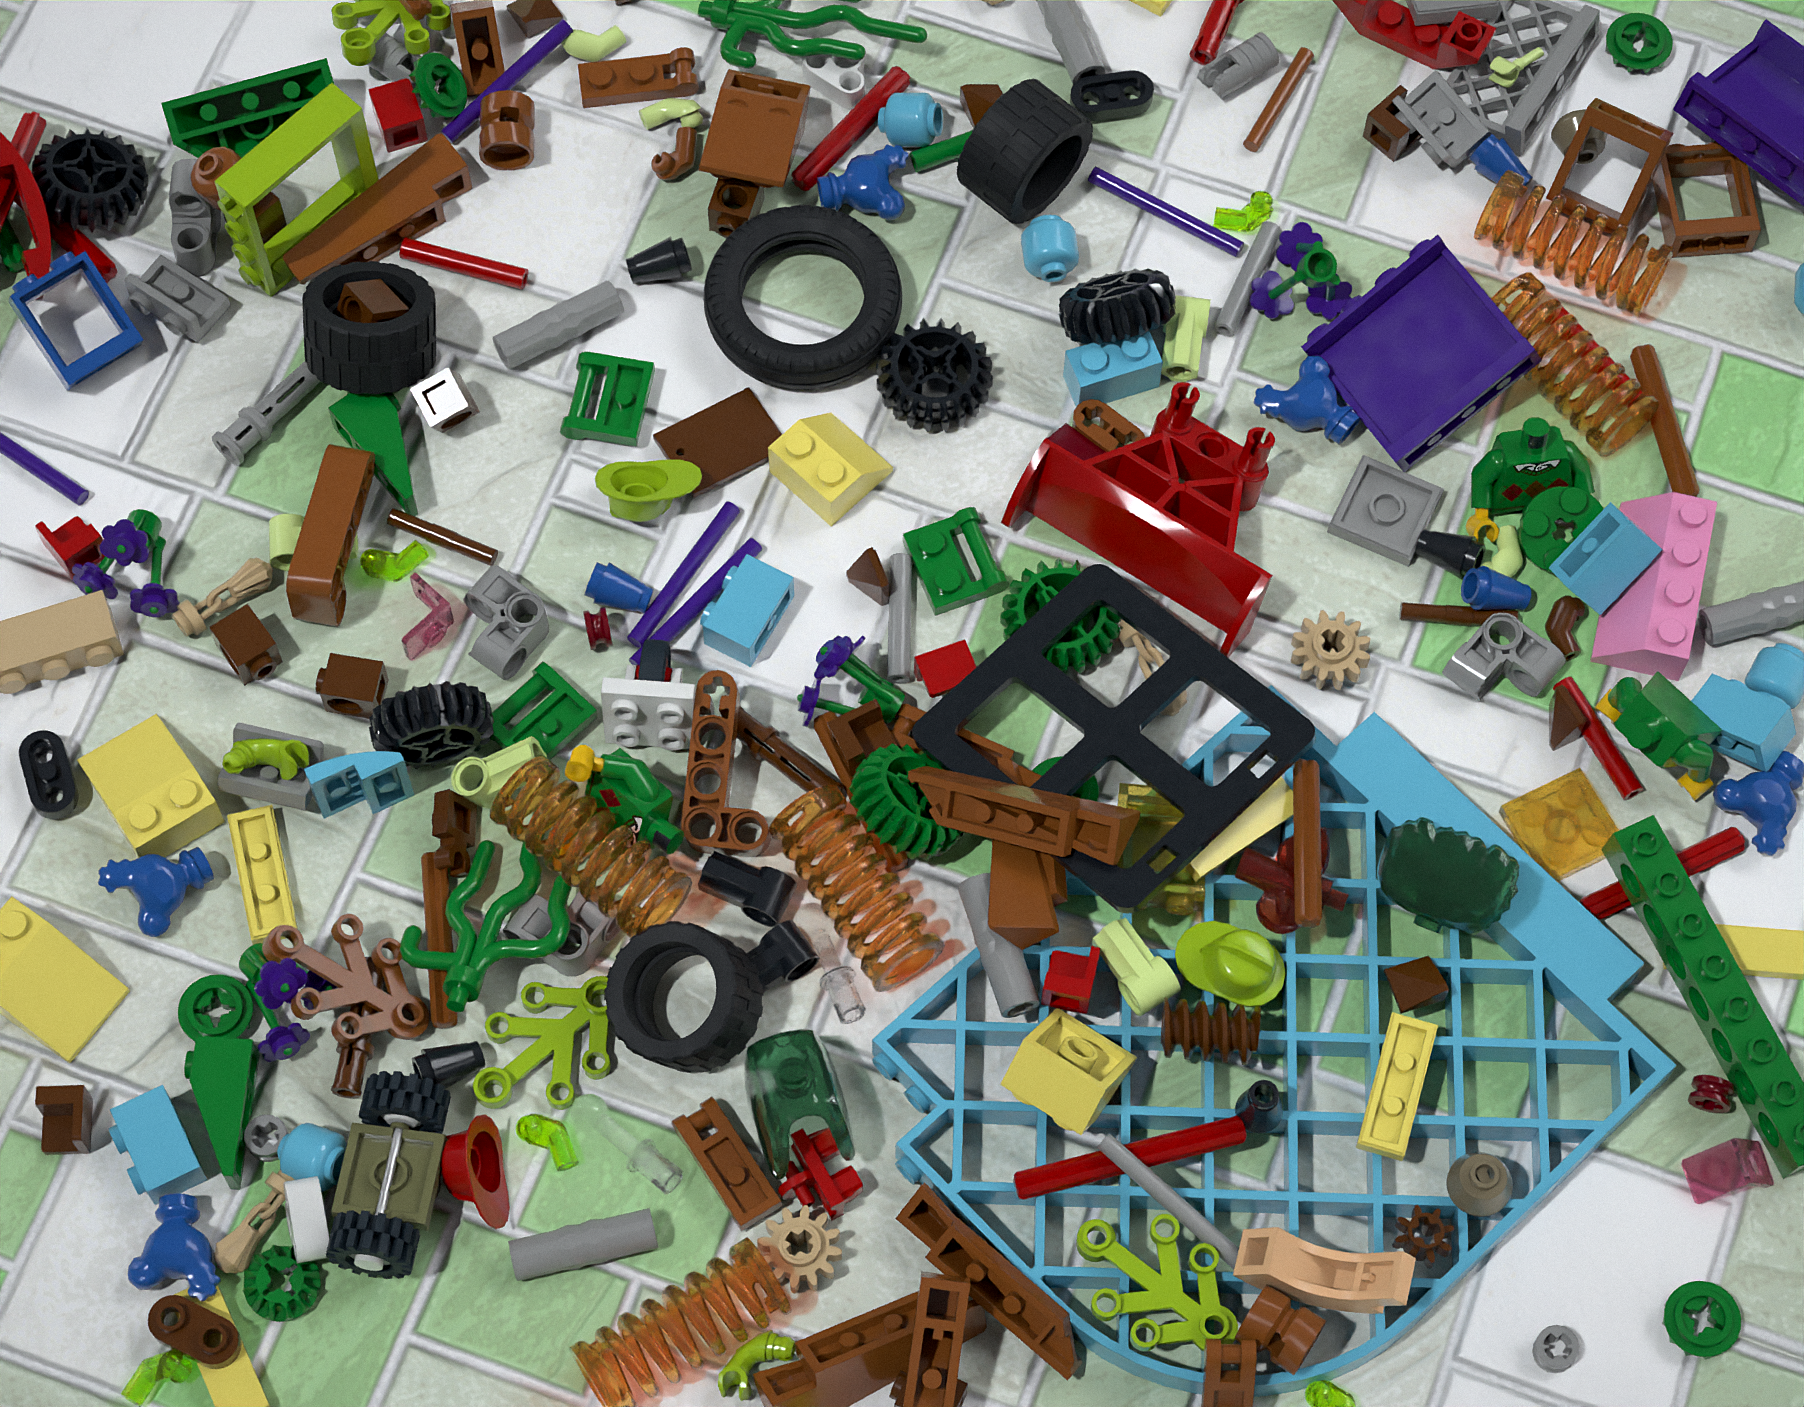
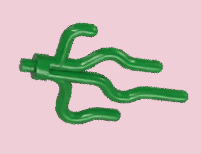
M702 0L698 8L699 17L711 19L713 28L727 30L719 49L722 59L732 66L744 69L753 68L757 61L755 55L751 52L737 49L747 31L766 36L774 48L780 53L789 56L829 55L855 61L862 60L866 54L865 48L860 44L819 37L794 40L788 38L779 26L792 29H810L826 23L840 21L849 23L863 33L917 44L923 43L928 35L927 31L922 27L872 18L857 8L848 5L834 4L803 13L778 9L784 0H759L755 2H740L737 0H714V2ZM839 0V1L850 2V3H858V2H860L861 0Z
M540 800L535 805L520 851L519 862L524 874L521 883L492 903L484 917L478 938L473 924L464 914V907L481 890L487 878L495 854V844L489 840L480 842L467 877L452 891L446 902L445 916L450 927L458 936L455 952L420 950L419 944L422 938V931L418 926H408L403 933L400 953L407 964L419 969L447 971L442 988L445 994L449 996L446 1006L451 1011L463 1012L467 1002H473L478 999L488 968L495 962L504 958L534 959L546 957L562 947L569 936L571 921L566 905L573 886V880L569 875L561 874L556 877L548 900L547 913L552 925L550 932L545 937L537 940L507 939L497 941L504 918L511 911L531 899L541 884L542 868L538 854L553 812V805L549 800Z

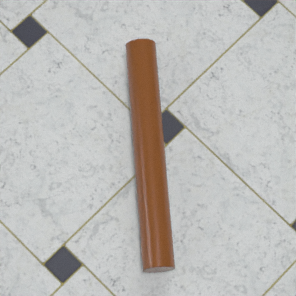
M1301 47L1244 140L1243 145L1247 150L1251 152L1259 150L1313 60L1314 54L1310 49Z

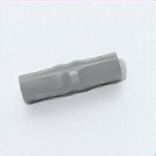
M1036 0L1044 17L1045 27L1051 34L1052 42L1060 53L1073 85L1083 77L1105 74V67L1091 38L1090 29L1083 20L1082 11L1075 0Z
M606 280L493 336V343L505 367L512 369L623 314L624 307L615 287L609 280Z
M1804 581L1787 586L1772 587L1764 592L1751 593L1743 598L1700 609L1698 620L1704 640L1708 645L1712 646L1752 634L1766 633L1774 628H1783L1795 622L1803 621Z
M991 873L972 876L958 885V891L1001 1016L1011 1018L1026 1014L1037 1008L1040 1002L1024 959L1023 950L992 931L988 926Z
M650 1208L604 1219H590L581 1224L565 1225L553 1231L508 1241L517 1281L562 1270H577L588 1264H601L613 1258L658 1248Z

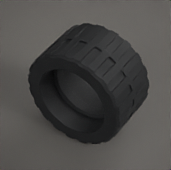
M1038 79L1021 81V83L1014 85L1006 93L1002 94L973 128L958 159V181L1010 223L1020 224L1029 221L1043 212L1059 196L1080 168L1093 137L1091 120Z
M378 261L352 262L347 265L333 267L327 272L324 271L306 286V291L303 293L302 298L304 356L307 368L313 375L317 376L318 380L340 391L377 395L387 392L392 393L400 391L405 387H410L430 373V369L434 367L436 362V299L433 288L428 285V281L422 276H418L416 272L408 268L405 269L392 263L387 264ZM381 279L409 308L407 313L398 318L378 323L353 322L335 315L345 283Z
M667 921L666 924H655L647 927V930L642 933H637L630 938V942L624 948H621L615 956L616 960L609 969L607 987L604 989V1000H606L607 1010H605L608 1021L613 1026V1032L618 1040L623 1041L626 1048L631 1052L642 1056L646 1060L687 1073H691V1071H698L700 1073L711 1071L712 1068L726 1065L737 1054L740 1055L751 1037H754L763 1011V986L760 984L759 972L755 964L751 963L748 958L749 955L742 948L735 946L734 942L689 922L684 924L679 921ZM690 956H703L709 961L716 979V996L712 1010L704 1023L696 1031L678 1040H668L660 1033L654 1018L653 1001L656 988L663 975L674 964Z

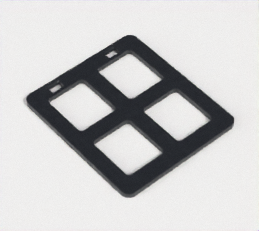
M1094 564L1084 569L914 724L912 730L916 746L945 770L1018 785L957 736V733L1009 685L1018 683L1084 734V737L1029 788L1071 796L1107 762L1117 761L1181 811L1184 817L1135 864L1127 869L1107 864L1073 848L1071 854L1065 857L1047 853L1115 910L1126 914L1137 912L1144 907L1314 745L1316 739L1315 727L1308 718L1111 568L1102 564ZM1097 606L1107 607L1170 656L1163 665L1123 702L1113 708L1104 705L1043 656L1046 651ZM1196 681H1202L1270 733V736L1216 786L1206 785L1141 734V731ZM1267 755L1276 763L1260 778H1257L1251 769ZM1167 850L1175 858L1157 874L1149 865Z

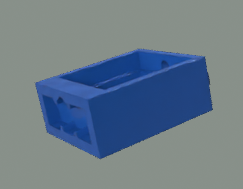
M72 251L60 256L50 264L52 271L37 279L35 274L25 277L12 287L15 293L9 298L10 306L67 391L137 349L144 340L86 251L76 257ZM80 273L120 334L67 366L27 304Z

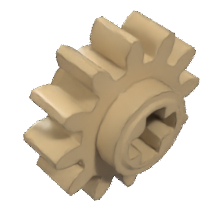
M1321 610L1317 624L1308 618H1304L1301 632L1293 634L1291 645L1296 649L1292 652L1291 663L1304 664L1300 674L1302 680L1309 678L1312 674L1317 676V689H1321L1325 685L1326 680H1332L1335 689L1341 690L1344 676L1356 683L1360 677V668L1368 667L1370 655L1365 651L1368 650L1371 639L1368 636L1357 637L1361 622L1355 621L1350 626L1345 625V613L1343 611L1338 613L1335 621H1330L1327 613ZM1323 647H1325L1328 651H1329L1332 647L1335 648V650L1332 649L1330 652H1327L1326 650L1323 649Z
M804 1205L801 1208L800 1217L797 1218L792 1217L789 1209L786 1207L782 1208V1224L778 1225L775 1221L769 1219L765 1222L766 1230L772 1237L757 1239L758 1249L763 1252H770L760 1258V1268L762 1270H769L775 1267L771 1278L774 1286L779 1285L784 1278H787L790 1282V1290L794 1294L800 1287V1281H807L809 1288L817 1291V1275L822 1274L828 1279L834 1278V1269L828 1261L837 1262L842 1260V1250L836 1246H830L839 1241L840 1231L839 1229L825 1231L828 1223V1215L826 1213L817 1216L815 1221L811 1220L808 1205ZM804 1242L808 1244V1254L800 1251L795 1256L792 1255V1244L798 1247L803 1245Z

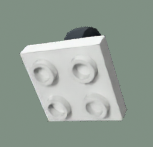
M645 640L642 647L640 665H627L625 679L603 677L601 699L605 743H614L622 747H634L636 745L654 746L671 751L689 749L695 702V684L683 683L682 668H671V650L668 641Z

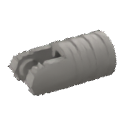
M1259 32L1199 70L1197 78L1206 87L1213 85L1212 90L1222 98L1279 64V56L1271 40L1264 33Z
M385 33L375 44L376 53L372 61L367 65L389 78L392 82L405 78L409 79L414 89L416 84L410 79L409 75L415 70L413 62L422 56L409 53L403 43Z

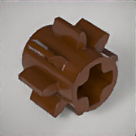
M1415 1205L1412 1210L1411 1221L1404 1217H1398L1394 1226L1404 1235L1395 1238L1392 1247L1396 1249L1403 1248L1405 1253L1415 1257L1416 1261H1424L1425 1266L1431 1269L1435 1262V1253L1448 1257L1452 1248L1442 1240L1451 1236L1454 1226L1443 1225L1439 1219L1440 1209L1437 1208L1432 1214L1422 1213L1419 1205ZM1421 1230L1424 1237L1432 1236L1430 1244H1425L1422 1237L1414 1238L1416 1231Z

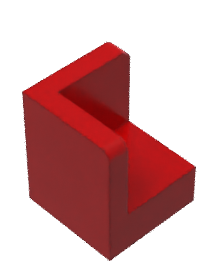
M405 78L368 89L373 113L388 153L428 141L424 118L415 93H412L413 88L409 79Z
M78 516L73 517L53 532L50 531L43 521L35 525L43 545L72 580V577L75 575L72 571L74 564L83 566L89 562L96 565L105 557L100 551V544L103 541L102 536L92 524L87 526Z
M965 639L914 657L915 677L918 682L923 681L931 698L949 693L977 667Z
M1091 946L1089 957L1059 950L1053 951L1049 969L1046 972L1041 1005L1087 1014L1101 948Z

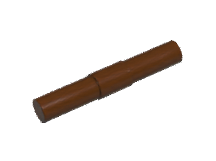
M395 508L391 509L387 517L388 525L425 539L427 542L447 550L457 552L489 566L493 565L497 559V549L462 536L435 523L432 524Z
M1401 602L1399 618L1400 620L1435 622L1449 625L1482 626L1487 618L1500 612L1509 613L1518 619V611L1474 610L1471 606Z

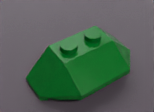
M327 58L162 102L161 105L173 145L197 158L214 147H227L243 158L329 84H334Z

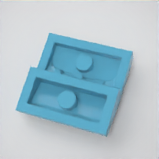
M373 751L335 757L304 769L316 804L324 819L364 800L367 801L372 813L375 814L415 795L405 761L400 752Z

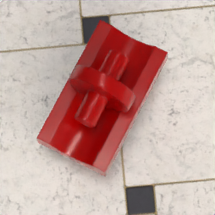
M828 1127L809 1135L802 1128L790 1134L793 1141L791 1150L803 1171L799 1172L794 1161H789L781 1166L787 1178L778 1188L782 1199L788 1200L797 1197L802 1207L804 1205L810 1207L816 1202L809 1190L813 1187L831 1221L844 1215V1205L863 1192V1183L852 1165L831 1176L826 1170L823 1163L842 1154L841 1145L832 1128Z

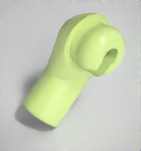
M614 25L599 36L573 29V32L561 44L571 56L589 62H597L624 45L626 38L619 27Z
M667 98L639 110L641 121L647 130L675 118H680L682 127L694 128L703 122V117L698 110L701 107L694 100Z
M1507 525L1498 528L1499 534L1496 539L1498 553L1492 558V561L1484 562L1481 566L1489 567L1512 578L1521 569L1523 556L1516 527Z

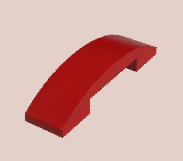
M0 132V176L12 173L36 248L23 251L22 263L27 276L35 274L37 279L49 273L51 264V234L48 215L32 172L16 148Z

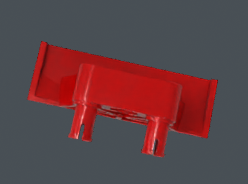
M1180 382L1173 386L1167 408L1158 413L1149 437L1087 460L1080 459L1045 438L1017 483L1001 524L1010 528L1025 511H1028L1227 633L1220 652L1229 658L1249 634L1273 576L1234 552L1239 511H1249L1256 506L1269 474V467L1266 461L1275 443L1273 433L1269 432L1264 443H1262L1261 440L1266 429L1254 427L1248 431L1244 447L1192 416L1196 403L1200 398V392L1194 387L1188 399L1186 396L1191 384ZM1181 478L1185 482L1179 483L1178 479Z

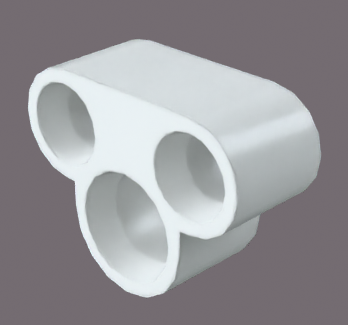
M829 55L802 57L804 82L845 109H853L865 96L864 58L855 61ZM842 62L855 64L854 67L842 68L837 65Z
M318 1176L284 1182L286 1218L297 1264L326 1258L329 1234Z

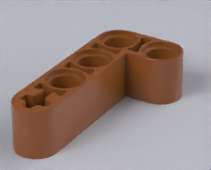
M329 444L325 450L287 575L286 592L293 619L336 627L342 622L347 596L343 577L374 476L375 454L372 451Z
M712 670L705 673L698 680L696 687L681 828L689 846L697 852L713 854L716 851L728 856L757 857L764 853L770 845L771 831L767 821L758 811L729 807L740 693L731 675L721 670ZM717 686H723L727 694L720 698L719 711L722 717L714 715L715 707L709 695L716 692ZM717 729L725 733L724 743L716 749H708L701 744L702 737L710 730ZM706 774L717 775L721 779L719 788L712 794H702L696 788L698 780ZM701 819L712 820L716 824V829L711 837L700 840L692 836L691 831L697 821ZM746 823L757 824L762 829L760 838L751 844L741 843L737 839L738 830Z

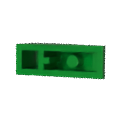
M390 392L377 395L348 393L328 407L334 429L350 448L374 452V476L405 513L413 516L418 515L403 432L398 416V411L401 410L398 400Z
M196 1035L194 1051H188L186 1054L184 1075L186 1079H190L191 1087L223 1177L230 1189L240 1190L247 1147L244 1140V1132L251 1119L260 1053L253 1039Z

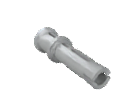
M304 361L255 407L248 406L247 408H242L238 412L239 418L223 433L216 432L212 436L214 445L228 461L234 465H240L244 462V455L260 440L267 441L271 437L272 426L296 406L321 381L309 371L307 363ZM300 383V385L291 394H289L281 403H277L296 384ZM244 432H246V434L240 440H236Z

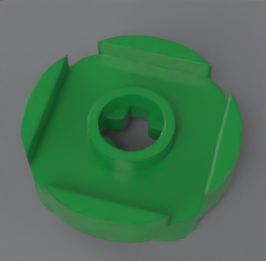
M1554 486L1538 492L1526 503L1522 511L1520 527H1518V540L1524 555L1536 567L1554 574L1549 567L1603 511V507L1594 496L1577 487ZM1559 518L1565 523L1572 521L1575 528L1571 531L1572 539L1568 542L1563 538L1555 540L1552 536V533L1557 529L1555 521Z

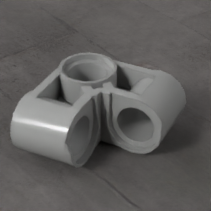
M181 159L172 165L169 191V205L172 215L171 244L177 265L194 276H202L214 267L216 261L221 211L209 205L192 187L190 176L196 159Z
M491 565L463 599L465 605L477 617L489 624L477 638L472 651L468 655L503 680L512 678L523 666L528 656L549 633V622L542 599L497 565ZM531 614L536 616L530 622H518V619L524 615Z
M1500 612L1487 618L1469 641L1465 642L1455 652L1443 669L1442 674L1477 701L1487 694L1501 674L1524 694L1536 697L1563 667L1566 659L1559 648L1553 643L1537 635L1515 616ZM1490 635H1502L1509 640L1510 644L1499 645L1493 642Z
M591 883L581 888L567 909L571 921L570 933L562 947L569 943H577L581 945L580 949L574 954L564 955L559 953L562 948L560 947L555 953L539 958L565 976L584 974L606 945L621 931L629 915L628 907ZM535 894L519 908L504 927L503 933L508 939L537 940L545 937L552 927L547 913L548 901Z

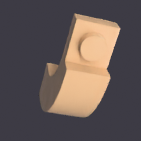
M1279 1227L1243 1229L1233 1276L1261 1290L1268 1284L1291 1300L1345 1312L1383 1314L1384 1306L1407 1305L1416 1258L1404 1251L1379 1253L1336 1251L1306 1242Z

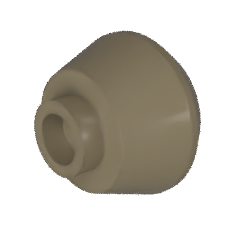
M1586 109L1565 114L1556 122L1551 131L1552 141L1564 157ZM1592 127L1576 163L1588 164L1595 161L1605 149L1607 133Z
M1484 1152L1465 1154L1452 1164L1447 1174L1446 1186L1449 1197L1460 1210L1467 1214L1479 1217L1493 1215L1502 1210L1511 1197L1513 1190L1511 1174L1505 1164L1491 1154Z

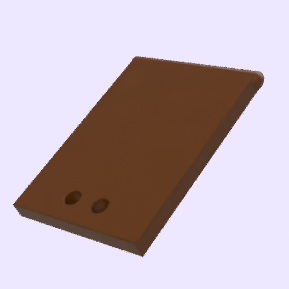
M746 387L744 390L653 434V440L666 459L688 461L700 468L702 474L699 486L690 492L692 497L695 498L769 461L768 447L782 433L750 387Z

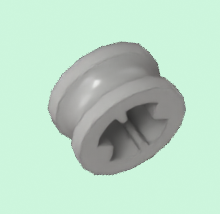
M260 1115L248 1123L244 1132V1140L250 1153L257 1160L273 1162L278 1160L277 1150L280 1141L289 1133L284 1123L278 1117ZM272 1129L278 1130L274 1132L278 1140L274 1146L266 1143L262 1148L257 1147L261 1144L257 1134L261 1131L268 1134Z
M1552 1325L1540 1332L1533 1343L1532 1354L1534 1361L1540 1368L1546 1372L1556 1374L1564 1372L1572 1366L1579 1355L1580 1345L1573 1331L1565 1326ZM1546 1339L1551 1343H1555L1558 1340L1563 1341L1566 1345L1563 1353L1568 1354V1357L1566 1359L1560 1355L1555 1356L1553 1359L1548 1357L1545 1352L1549 1345H1545L1544 1341Z

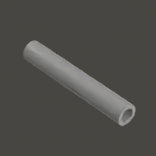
M1270 221L1262 223L1214 325V329L1219 334L1227 337L1234 335L1250 301V296L1254 292L1251 288V282L1255 278L1261 277L1282 232V229L1276 223Z
M896 553L890 556L887 680L894 684H904L910 680L912 557L905 553Z

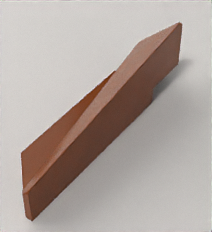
M436 134L283 255L284 263L297 281L305 285L309 280L324 271L331 270L333 267L347 265L352 262L379 261L400 249L404 238L415 240L446 222L442 203L473 189L468 165L443 134Z
M1007 757L997 760V768L1020 786L1030 787L1041 777V775L1016 764ZM992 839L988 926L992 931L1023 950L1059 932L1054 907L1068 901L1065 868L1045 852Z
M923 766L908 772L910 782L918 783L930 802L932 808L929 812L937 825L1060 857L1070 855L1073 848L1107 864H1118L1141 813L1134 809L929 766Z
M924 1182L895 1219L931 1249L925 1258L944 1275L970 1278L969 1296L1068 1381L1083 1363L1075 1351L1069 1313L957 1218Z
M918 1291L796 1341L795 1347L797 1357L799 1358L798 1361L753 1374L754 1383L763 1406L849 1407L894 1382L900 1370L907 1373ZM975 1300L968 1301L962 1344L983 1333L987 1328L985 1309Z

